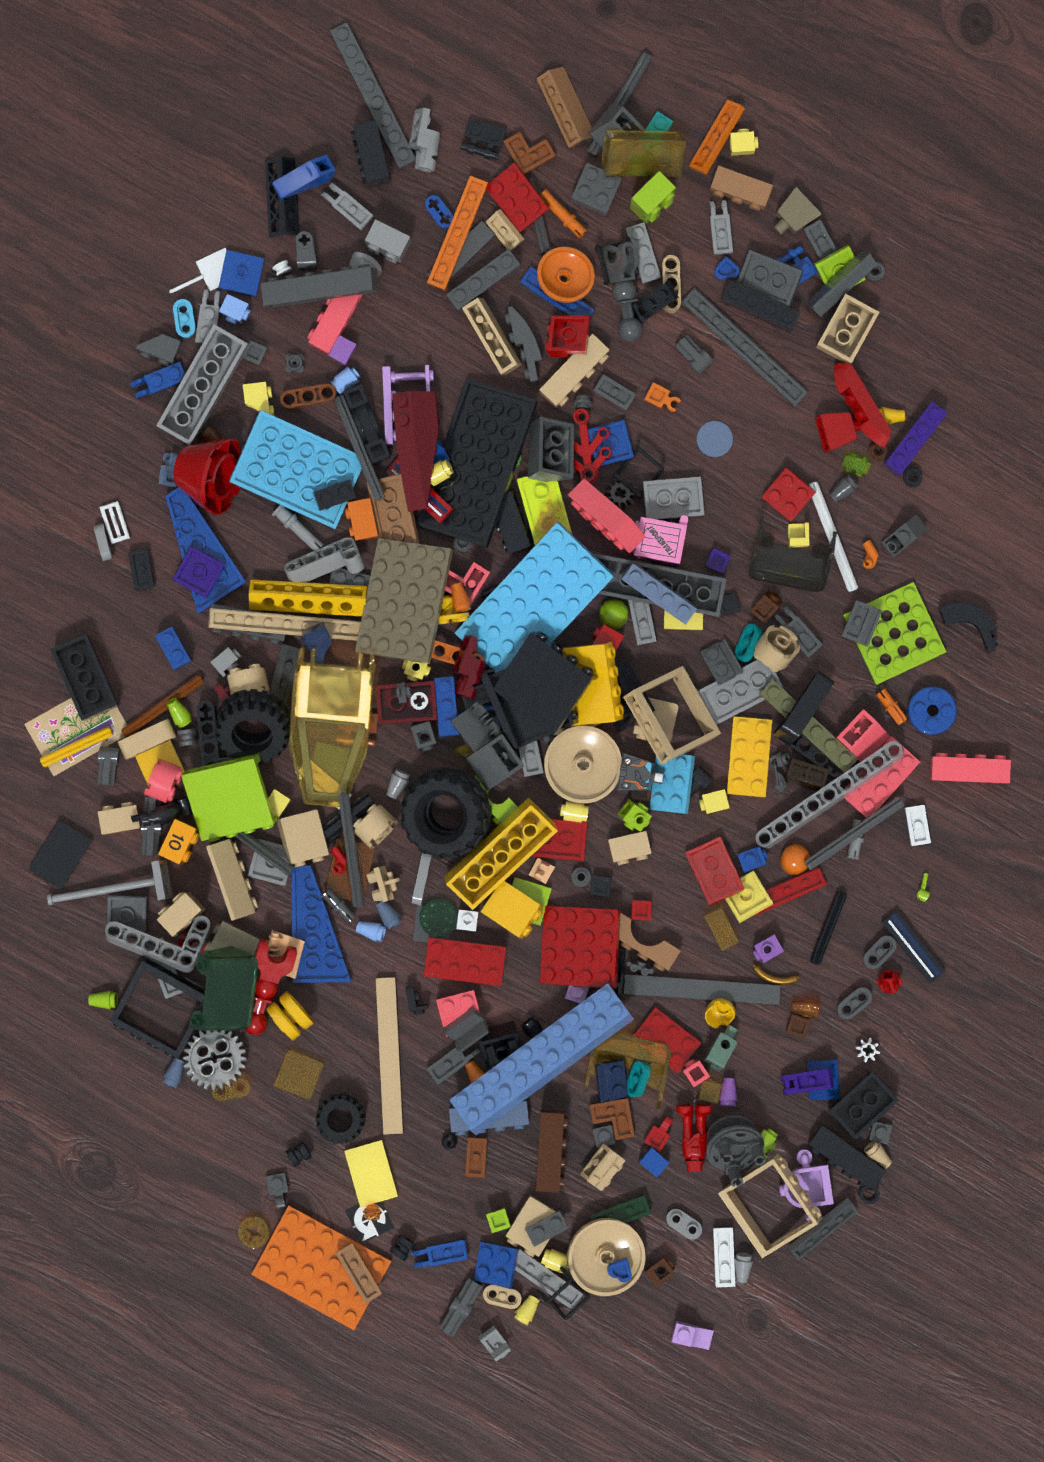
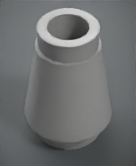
M399 769L392 772L386 795L397 799L409 783L410 775Z
M737 1253L734 1258L736 1281L739 1283L748 1282L754 1261L749 1253Z

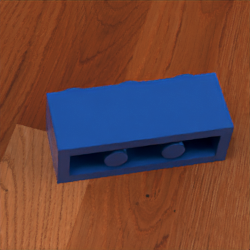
M454 676L434 678L439 737L459 736V732L451 723L457 717Z

